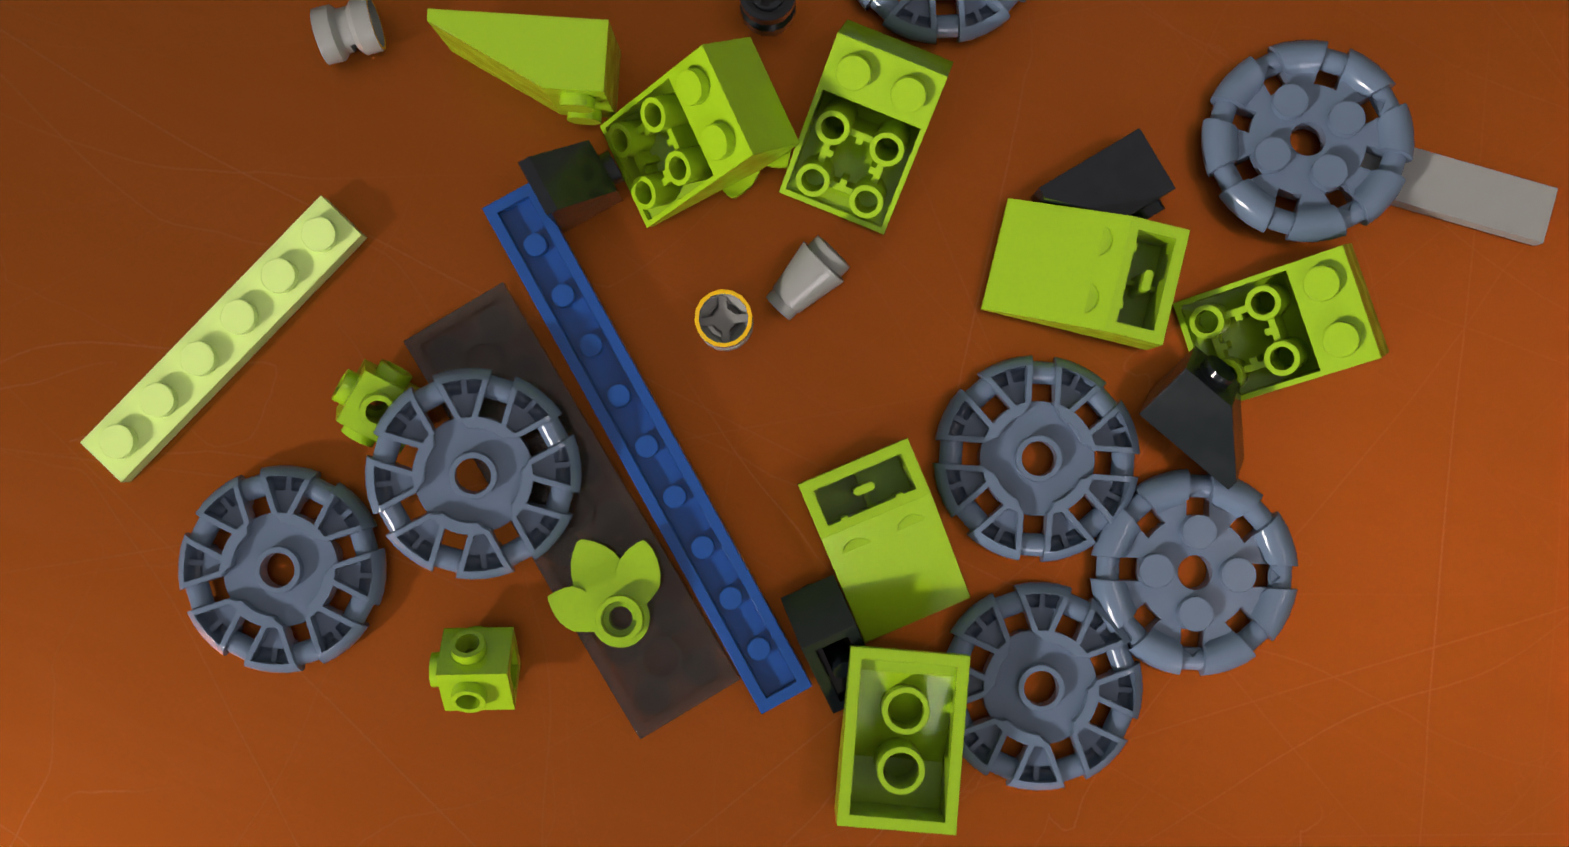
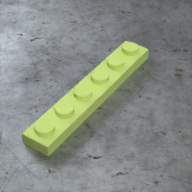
M320 195L80 443L120 482H131L357 250L367 237L328 199Z

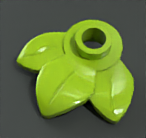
M587 539L577 541L571 559L573 586L564 587L548 596V602L553 614L569 630L573 632H595L597 637L609 646L624 648L636 644L648 631L651 619L648 603L661 585L660 566L653 548L647 541L642 540L631 546L620 558L616 552L596 541ZM625 607L631 612L632 622L629 627L619 628L613 624L611 613L614 608Z

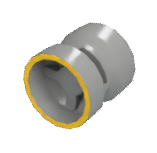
M349 0L346 6L339 8L327 4L310 9L313 34L320 53L328 65L346 61L351 53L356 52L357 48L366 55L386 50L383 27L373 0Z
M719 289L708 293L700 300L695 310L694 322L697 332L708 346L719 351H731L740 348L748 341L753 332L754 319L750 305L742 295L733 290Z

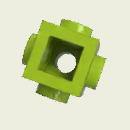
M364 359L357 373L347 369L331 400L339 403L336 408V422L344 425L341 431L350 439L362 445L373 447L378 438L373 432L388 407L408 388L413 387L415 391L420 389V387L410 383L413 376L402 367L384 359H381L378 365ZM373 401H382V402H384V403L381 404V405H372V404H370V403L373 402ZM401 443L399 453L402 452L406 444Z
M472 626L468 628H444L440 652H432L430 656L429 681L431 687H439L445 711L475 713L481 710H515L521 660L514 627Z

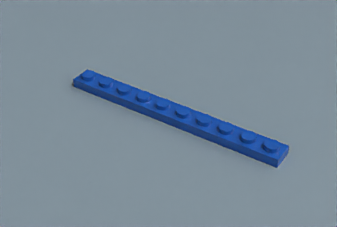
M527 183L483 207V212L761 714L812 687L809 676L564 234L546 215L530 184Z

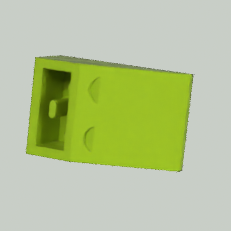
M847 19L837 32L798 138L800 144L794 149L779 193L884 234L952 68L953 61Z
M751 37L702 44L600 125L646 228L653 227L756 173L800 144Z
M1008 198L981 310L1143 350L1162 346L1190 230L1130 215Z
M1352 243L1320 252L1173 303L1189 352L1196 346L1207 356L1214 355L1222 359L1232 369L1235 380L1240 383L1241 401L1377 360L1389 352Z
M908 438L899 440L798 483L865 643L971 598L934 499Z

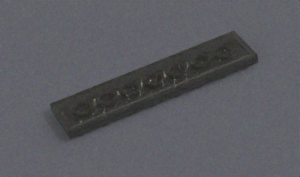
M503 282L403 341L428 384L434 381L432 375L447 370L475 367L493 369L492 375L511 381H514L517 376L531 383L549 397L562 412L558 418L568 436L574 434L579 448L582 480L580 492H574L569 508V512L573 516L558 541L537 560L533 558L552 592L564 587L573 586L571 559L576 542L580 539L601 543L616 552L620 558L631 546L642 540L647 541L653 548L660 566L661 585L648 603L651 619L648 631L644 637L632 646L616 648L602 642L595 632H577L640 739L644 738L740 680L741 676L508 286ZM485 398L480 415L502 421L507 404ZM445 402L441 405L449 419H454ZM537 428L521 436L527 442L531 456L547 448ZM473 458L489 484L491 480L489 467L482 460ZM533 481L528 501L546 505L551 486ZM616 607L611 613V620L615 626L627 628L632 622V614L625 607Z

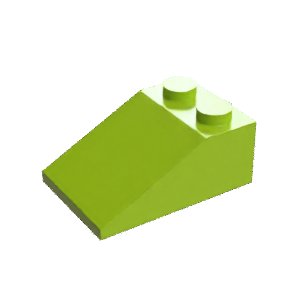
M427 8L428 23L453 53L560 115H567L568 122L580 125H599L602 122V117L610 118L617 112L621 50L609 20Z
M860 645L850 646L834 807L837 826L956 835L971 657L969 654Z

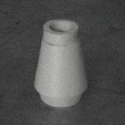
M817 235L809 244L803 241L766 298L784 317L791 320L797 313L802 312L842 284L844 280L841 276L850 268V265L822 237Z

